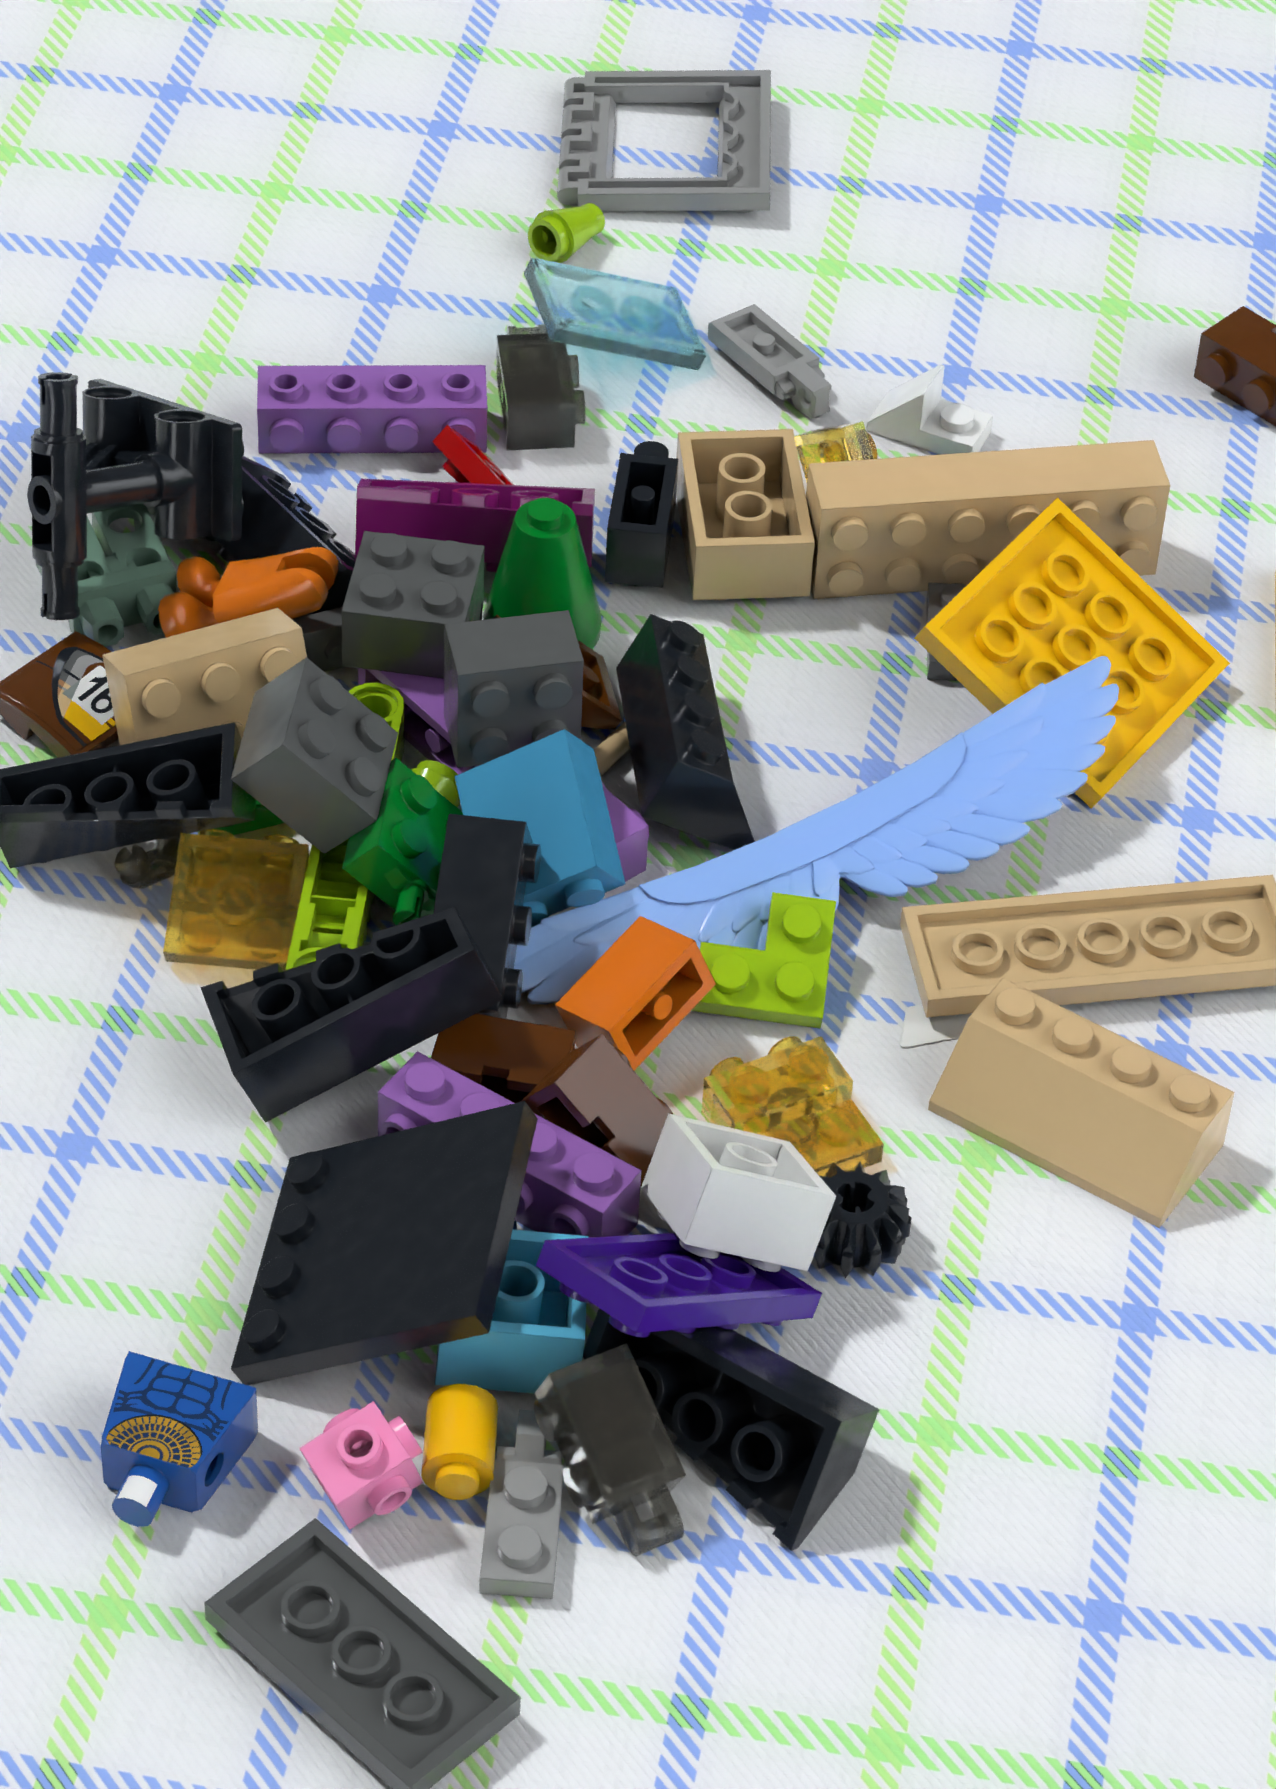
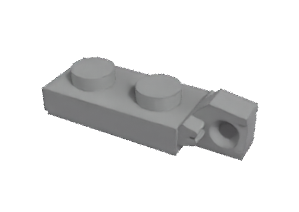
M753 304L708 323V339L773 395L776 394L777 398L785 400L791 397L795 409L811 419L830 411L828 405L831 384L824 379L825 375L819 368V357L758 306Z
M519 1409L515 1447L498 1446L494 1479L490 1481L479 1593L553 1599L565 1465H562V1451L545 1450L547 1411Z

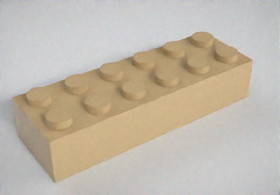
M1154 440L809 463L806 500L815 542L810 587L813 599L928 591V583H962L968 585L1057 497L1139 576L1154 575L1157 569L1170 491V482Z

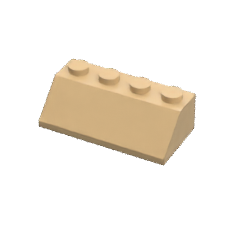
M1002 978L969 1016L929 1100L928 1110L1160 1228L1223 1147L1235 1092Z

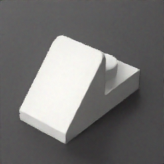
M941 364L889 390L868 420L866 431L939 455L979 452L991 433L993 415L970 408L965 404L941 399L945 368Z

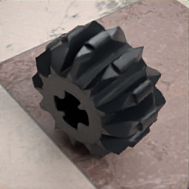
M861 1161L852 1171L847 1172L832 1163L825 1177L820 1176L836 1195L815 1251L814 1258L817 1261L818 1269L836 1264L840 1266L845 1278L853 1268L857 1267L874 1276L876 1270L880 1267V1262L896 1263L897 1257L901 1253L902 1245L905 1244V1239L910 1235L912 1217L909 1216V1208H907L908 1200L905 1196V1187L890 1185L887 1170L873 1175L865 1173Z

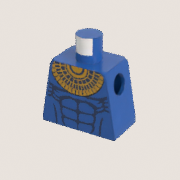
M129 1351L122 1367L101 1440L103 1481L110 1489L118 1491L112 1503L114 1513L130 1525L145 1527L152 1523L161 1504L191 1513L202 1510L252 1444L258 1433L256 1388Z

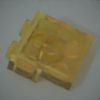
M217 829L202 830L198 835L181 833L163 949L165 961L255 970L278 963L282 970L285 971L310 856L309 845L299 844L297 840L283 835H268L263 837L262 840L236 838L229 832Z
M795 1036L786 1037L773 1045L767 1056L744 1063L738 1057L724 1059L711 1070L709 1076L704 1078L701 1114L708 1123L790 1141L819 1176L825 1177L832 1163L847 1172L852 1171L859 1161H861L863 1168L882 1162L884 1144L851 1099L853 1080L821 1036L806 1042H802L800 1038Z

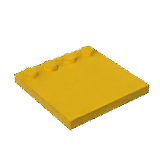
M1058 497L931 619L914 638L992 714L1041 683L1047 684L1097 657H1108L1111 668L1109 676L1101 687L1117 684L1119 694L1118 701L1112 710L1104 716L1113 715L1116 718V722L1108 735L1096 743L1105 746V752L1090 767L1080 771L1088 775L1087 781L1074 792L1091 809L1230 664Z

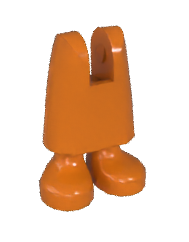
M311 547L262 558L229 562L222 577L215 566L203 557L195 556L183 559L177 569V581L180 592L165 595L160 600L158 611L162 631L165 637H170L279 608L291 619L317 611L322 608L327 599L328 590L335 582L339 570L338 559L331 550L322 547Z

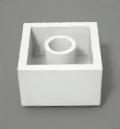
M669 1113L641 1186L642 1190L659 1211L658 1216L669 1224L680 1239L679 1243L684 1249L695 1255L711 1259L718 1258L720 1252L740 1256L748 1264L769 1272H778L781 1266L808 1271L836 1198L832 1190L790 1141Z

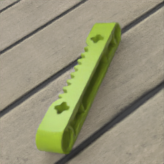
M378 682L364 683L353 687L348 692L373 713L383 717L388 725L398 732L392 760L397 758L402 762L404 753V700L402 695L390 685ZM348 839L325 854L314 845L311 846L286 970L316 961L317 950L338 943L341 944L342 948L349 949L364 946L367 936V922L370 921L374 893L342 869Z

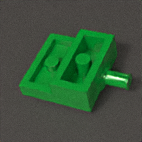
M397 758L391 760L377 821L348 839L342 869L395 910L393 916L395 925L434 913L448 815H463L462 811L436 791L426 778L414 773Z

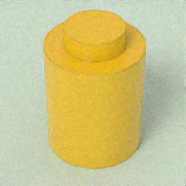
M451 1384L435 1390L428 1398L421 1476L424 1483L430 1489L451 1500L471 1498L488 1489L490 1481L494 1479L498 1402L490 1392L474 1385Z

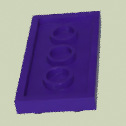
M675 1233L545 1240L536 1263L538 1268L560 1282L559 1289L562 1293L577 1301L594 1304L610 1315L609 1323L614 1328L636 1337H648L650 1332L667 1330L693 1333L696 1328L714 1326L735 1330L739 1328L740 1324L750 1323L779 1326L782 1321L813 1318L822 1296L821 1292L782 1267L778 1272H769L748 1264L740 1256L720 1252L718 1258L711 1259L695 1255L680 1245V1239Z

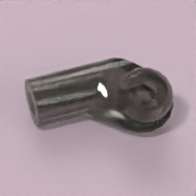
M191 833L174 836L169 839H157L154 848L147 851L139 845L132 846V853L127 847L122 848L117 853L114 861V867L120 874L122 883L132 888L144 889L177 875L181 870Z

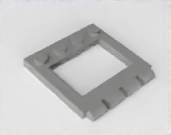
M771 70L585 71V77H573L565 82L559 160L560 171L557 198L560 203L578 206L593 203L601 211H735L748 213L770 210ZM616 103H719L717 177L612 178Z

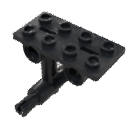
M63 372L44 373L38 376V384L40 385V427L35 429L34 434L31 436V481L28 485L27 498L32 513V557L37 565L42 566V607L40 608L42 617L50 620H70L80 616V608L78 607V566H81L84 563V559L87 558L88 513L144 504L147 506L149 513L154 515V532L159 537L189 540L214 536L228 542L241 539L242 515L244 511L242 499L244 443L242 440L241 424L110 381L94 379L88 382V389L82 392V430L77 428L78 376H72L71 373Z

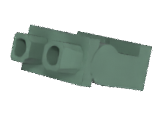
M136 504L93 512L92 525L87 517V558L84 559V563L81 566H78V607L80 608V616L69 620L71 632L77 631L105 647L118 644L124 637V627L138 623H144L146 630L154 635L163 633L159 621L158 608L160 600L165 595L177 592L176 570L171 560L168 559L160 537L155 535L154 522L147 506ZM120 518L134 519L135 531L120 533L112 530L109 525ZM36 564L42 576V566Z

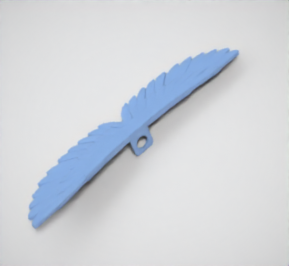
M1097 657L1047 684H1039L914 763L850 798L768 837L697 866L640 884L639 887L602 899L595 904L581 906L542 919L540 924L531 927L527 946L517 945L514 969H521L523 973L521 993L532 990L527 997L528 1003L551 1004L559 1001L639 916L695 940L699 950L701 942L764 950L772 892L836 901V912L839 903L840 878H845L854 885L887 897L905 896L908 891L907 886L920 888L935 884L938 879L935 873L957 874L964 872L970 865L968 860L978 861L995 855L999 851L1000 846L1015 843L1028 834L1030 827L1022 823L1044 819L1058 812L1063 805L1058 799L1073 794L1086 783L1088 775L1080 771L1090 767L1104 754L1105 746L1096 743L1108 735L1116 722L1115 716L1104 715L1112 710L1118 701L1119 694L1117 684L1101 687L1109 676L1111 668L1108 657Z

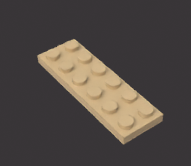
M1273 875L902 907L900 927L926 1017L973 1013L1002 978L1057 1005L1276 986V882Z

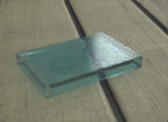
M538 258L530 259L524 271V276L551 341L693 370L700 369L706 353L677 288Z

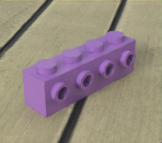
M486 365L258 366L257 420L259 454L442 453L432 441L446 425L452 427L479 446L484 453H487Z
M417 1051L378 1091V1136L513 1104L514 1102ZM535 1114L538 1120L515 1220L536 1232L589 1236V1238L629 1235L638 1225L641 1170Z

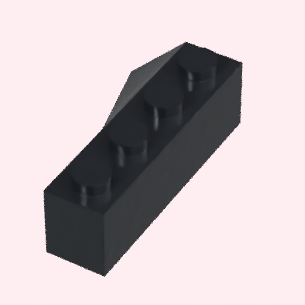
M243 456L242 499L244 511L242 515V537L240 540L231 542L214 536L204 538L213 542L217 540L222 545L218 554L227 563L278 555L311 547H322L331 550L336 555L339 564L335 582L328 590V596L322 608L307 615L343 607L357 556L350 548L334 539L336 533L327 523L309 513L313 507L304 497L297 493L292 494L288 490L291 483L284 475Z
M650 614L616 667L641 816L736 850L755 841L732 778L704 634L699 633L693 626L683 621L675 620L670 622Z
M233 722L0 769V847L9 867L15 868L35 863H47L56 859L96 851H108L117 847L157 839H169L178 835L218 827H230L235 824L254 821L256 799L231 780L242 740L236 723Z
M455 907L374 932L370 944L354 949L342 948L341 944L338 943L317 950L316 961L283 971L280 965L276 963L254 970L253 981L227 988L222 980L200 987L232 1073L265 1123L503 1000L483 954Z
M599 1308L583 1350V1358L645 1416L654 1415L678 1438L674 1443L694 1461L702 1459L728 1483L729 1486L726 1491L745 1509L754 1508L776 1528L772 1534L791 1551L798 1549L855 1473L879 1409L734 1330L714 1326L696 1328L693 1333L667 1330L650 1332L648 1337H636L614 1328L609 1323L610 1315Z

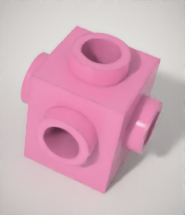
M374 1401L361 1409L352 1408L338 1414L328 1422L321 1435L299 1448L314 1476L349 1530L374 1514L385 1515L398 1509L410 1498L412 1490L423 1483L412 1461L413 1458L422 1453L420 1446L400 1416L387 1422Z

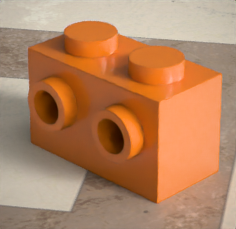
M639 916L555 1006L567 1029L576 1031L575 1044L577 1048L603 1034L612 1046L619 1049L627 1057L631 1068L635 1071L716 983L695 940Z

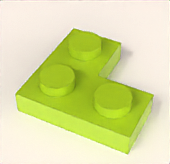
M772 892L764 950L701 942L700 952L716 985L692 1011L821 1028L836 901Z

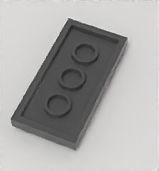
M316 1518L204 1602L205 1620L392 1789H430L520 1715L521 1697Z

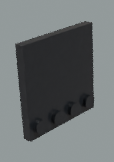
M525 1101L290 1157L231 1365V1370L245 1385H252L488 1334L538 1120Z

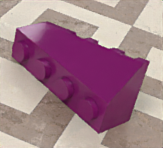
M361 479L357 485L355 555H358L364 531L394 533L402 536L442 541L450 540L485 546L484 562H486V571L496 573L517 510L525 503L535 499L552 498L566 504L573 510L588 567H591L595 489Z

